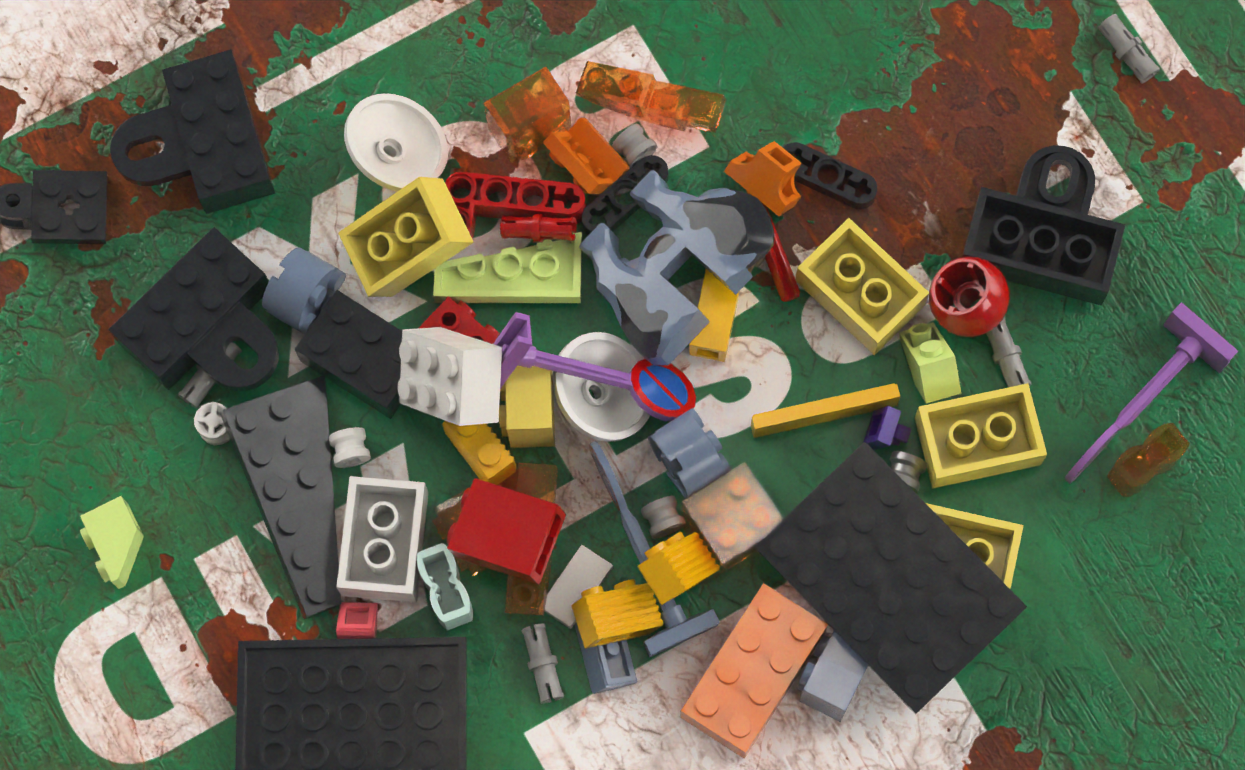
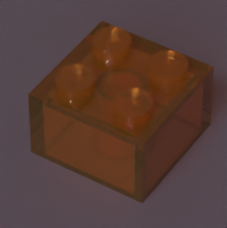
M547 67L542 68L484 102L488 129L510 163L517 159L525 160L535 154L538 150L537 147L543 145L542 142L551 132H568V129L572 127L569 100Z
M746 462L683 500L681 505V512L693 530L700 533L699 538L704 540L703 545L708 546L707 551L712 552L711 557L716 559L715 563L720 565L719 569L722 573L757 551L755 545L783 520V517Z

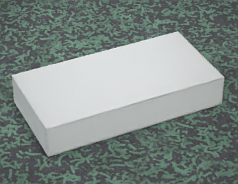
M581 545L540 604V609L571 629L576 622L571 605L582 598L581 592L592 587L601 586L613 569V565Z

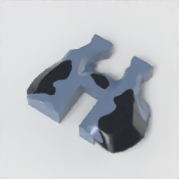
M652 170L630 192V196L644 211H647L652 218L661 221L663 227L648 239L640 257L631 261L627 258H621L619 238L604 223H600L584 239L579 248L593 261L596 273V288L602 297L613 307L618 322L633 347L651 364L669 365L710 321L693 303L668 282V279L692 255L736 295L753 277L748 269L767 255L773 247L774 229L766 208L757 197L728 188L710 189L698 197L684 192L672 191L667 183Z

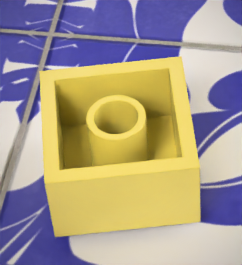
M517 365L500 389L501 401H506V405H499V424L502 430V437L509 438L511 448L555 446L553 371L535 366L526 368Z

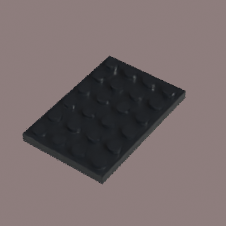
M866 442L860 445L755 545V549L915 715L1027 608L1003 581Z
M424 637L238 641L235 770H467V638Z

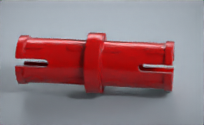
M536 213L533 217L503 215L501 218L502 222H505L500 223V234L503 239L526 238L533 239V242L542 243L544 239L574 241L576 238L575 234H572L577 233L575 217L550 218L544 217V214Z

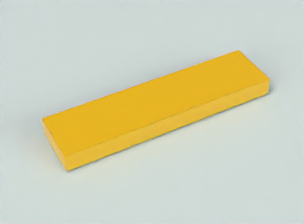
M893 383L754 414L751 419L753 437H761L873 412L886 406L895 407L898 406L900 392L898 385Z

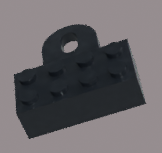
M232 50L163 69L162 72L172 105L127 119L118 127L113 135L110 146L111 158L123 178L139 186H155L192 175L199 201L206 214L276 194L239 67ZM154 140L164 142V149L158 155L137 161L128 158V153L134 146Z
M1062 145L1048 146L1035 152L1026 162L1016 196L981 187L962 257H979L988 260L1000 269L1007 281L1102 306L1109 293L1126 224L1088 215L1095 188V174L1092 165L1083 154L1073 148ZM1061 164L1069 169L1070 179L1066 193L1057 197L1047 191L1046 183L1050 168Z
M215 227L108 329L118 344L167 390L195 364L226 389L233 391L252 390L264 384L272 376L279 359L278 345L272 332L250 311L263 298L269 280L259 267ZM233 341L244 342L258 355L257 364L251 369L239 367L226 355L227 346Z

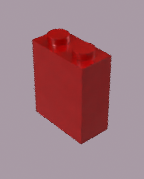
M474 478L471 488L468 487L463 493L461 499L462 511L457 523L454 522L448 531L447 549L459 559L539 585L564 522L565 512L558 504Z

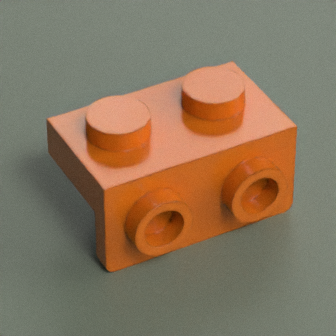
M579 118L567 132H551L542 142L551 151L549 153L551 159L560 167L566 168L574 177L573 183L582 188L583 192L587 194H600L604 192L630 168L628 163L586 118Z

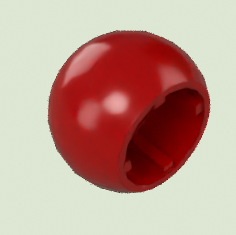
M966 256L949 261L935 274L929 289V306L938 324L950 333L964 337L981 336L997 327L1007 313L1010 301V290L1005 276L1000 269L988 260L979 257ZM980 299L973 307L970 308V305L974 301Z

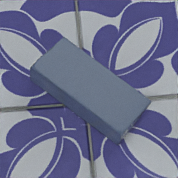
M575 622V629L592 693H602L636 684L637 678L627 640L585 649L577 622Z

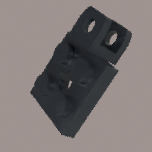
M33 170V186L32 183H9L0 186V222L9 229L31 230L32 243L106 244L107 171ZM68 199H72L74 203L80 204V208L74 209L72 215H66L65 209L59 208Z

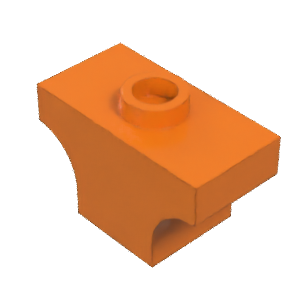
M775 141L759 149L756 155H752L747 151L732 159L724 170L728 176L746 189L747 194L757 197L760 202L778 216L795 207L801 198V195L795 188L794 176L802 163Z

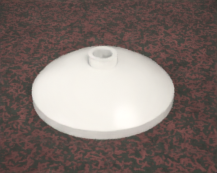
M395 94L372 95L360 101L350 112L346 120L344 139L352 161L366 177L382 187L399 191L418 177L438 178L445 169L448 159V144L445 134L432 114L411 99Z
M602 332L587 333L577 337L568 343L559 354L562 357L629 373L638 361L643 360L637 350L625 340ZM553 371V390L558 406L570 424L582 434L599 441H619L635 434L647 422L650 415L639 407L629 390ZM589 389L593 391L595 398L591 396Z

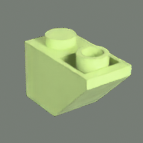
M934 322L916 324L908 330L899 332V338L915 386L926 404L962 394L955 355Z
M119 496L80 516L85 526L80 529V533L89 550L95 548L101 559L95 562L102 579L105 583L111 580L118 589L126 586L144 537L129 504L122 496Z

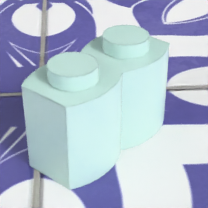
M441 543L418 552L417 567L426 588L430 592L431 605L440 624L448 631L473 620L472 604L464 585L460 582V573L455 558L447 549V546Z

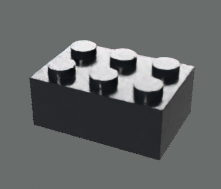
M336 290L295 347L299 360L322 376L325 375V378L389 419L392 418L401 405L399 403L398 382L401 374L399 347L402 342V331Z

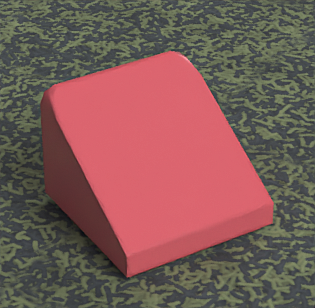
M341 602L336 627L337 639L376 638L378 603Z

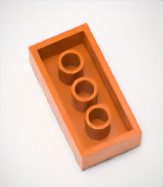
M763 583L680 711V718L745 759L817 647L823 634L826 633L828 624Z

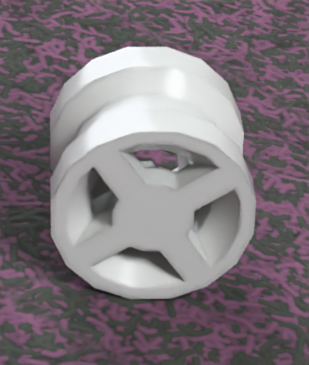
M216 402L206 403L196 411L194 425L202 439L208 444L222 445L230 440L220 415L222 410L227 408Z
M347 428L336 431L329 436L330 445L335 448L336 452L333 457L335 467H353L371 459L370 451L364 446V440L366 439L364 428Z

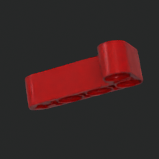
M455 172L445 181L472 240L475 233L477 216L501 219L503 215L533 217L534 214L538 213L550 218L575 217L578 224L582 221V213L586 207L585 194L582 188L573 183L469 172ZM459 188H466L471 191L465 198L458 199L453 196V193ZM494 192H503L507 195L501 202H492L488 199ZM533 195L543 199L536 206H529L524 203L527 197ZM550 197L554 198L553 208H550ZM568 200H573L574 203L571 208L567 209L564 207L567 205Z

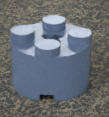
M298 247L288 253L279 264V266L285 268L280 277H271L264 292L262 306L270 315L305 334L335 291L340 289L345 281L346 273Z
M694 408L686 411L648 436L649 444L659 462H663L668 470L666 474L685 498L696 495L732 472L725 457L721 453H717L723 449L721 443L712 430L706 433L703 431L704 424Z

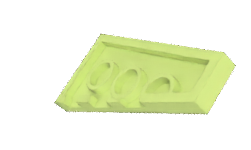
M582 232L573 233L576 236L574 241L557 240L552 242V239H546L542 243L516 249L515 246L501 249V253L483 256L482 254H476L445 261L434 270V303H443L448 296L456 303L460 300L465 303H581L582 250L579 246L582 243Z

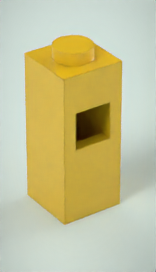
M707 269L705 270L697 308L710 322L690 342L689 355L725 362L740 291L735 295Z

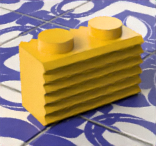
M448 421L442 423L445 434L480 480L498 485L516 472L514 456H511L510 451L506 450L505 445L501 443V439L497 438L496 433H493L492 427H489L488 423L458 426Z
M680 531L644 553L648 559L637 567L661 605L719 571L720 565L715 564L716 559L711 557L712 552L707 551L708 546L703 545L704 540L699 538L700 533L694 532L684 537Z
M631 579L614 585V590L604 592L602 586H596L581 592L582 598L571 606L585 649L646 636L663 626L661 613L658 611L659 606L656 604L654 592L648 583L636 585L635 580Z

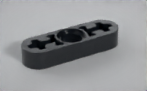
M789 143L783 147L791 155L795 156V154L801 156L802 164L795 173L794 181L855 209H865L874 203L877 194V183L871 175L801 143ZM813 160L816 163L813 166L811 176L806 175L808 167L811 166V161ZM823 168H832L837 172L838 179L832 184H824L818 179L817 173ZM844 176H848L847 185L845 184L844 191L839 190L843 184ZM861 184L867 186V194H862L860 198L854 196V188H858Z
M655 155L646 156L638 161L585 207L582 213V224L585 232L589 235L599 225V223L594 226L591 225V215L596 214L600 217L607 212L608 206L605 203L606 201H609L613 210L606 214L605 224L612 232L641 207L635 201L629 205L619 204L615 199L616 193L624 188L632 190L646 176V168L650 170L658 168V175L667 183V163L661 157Z

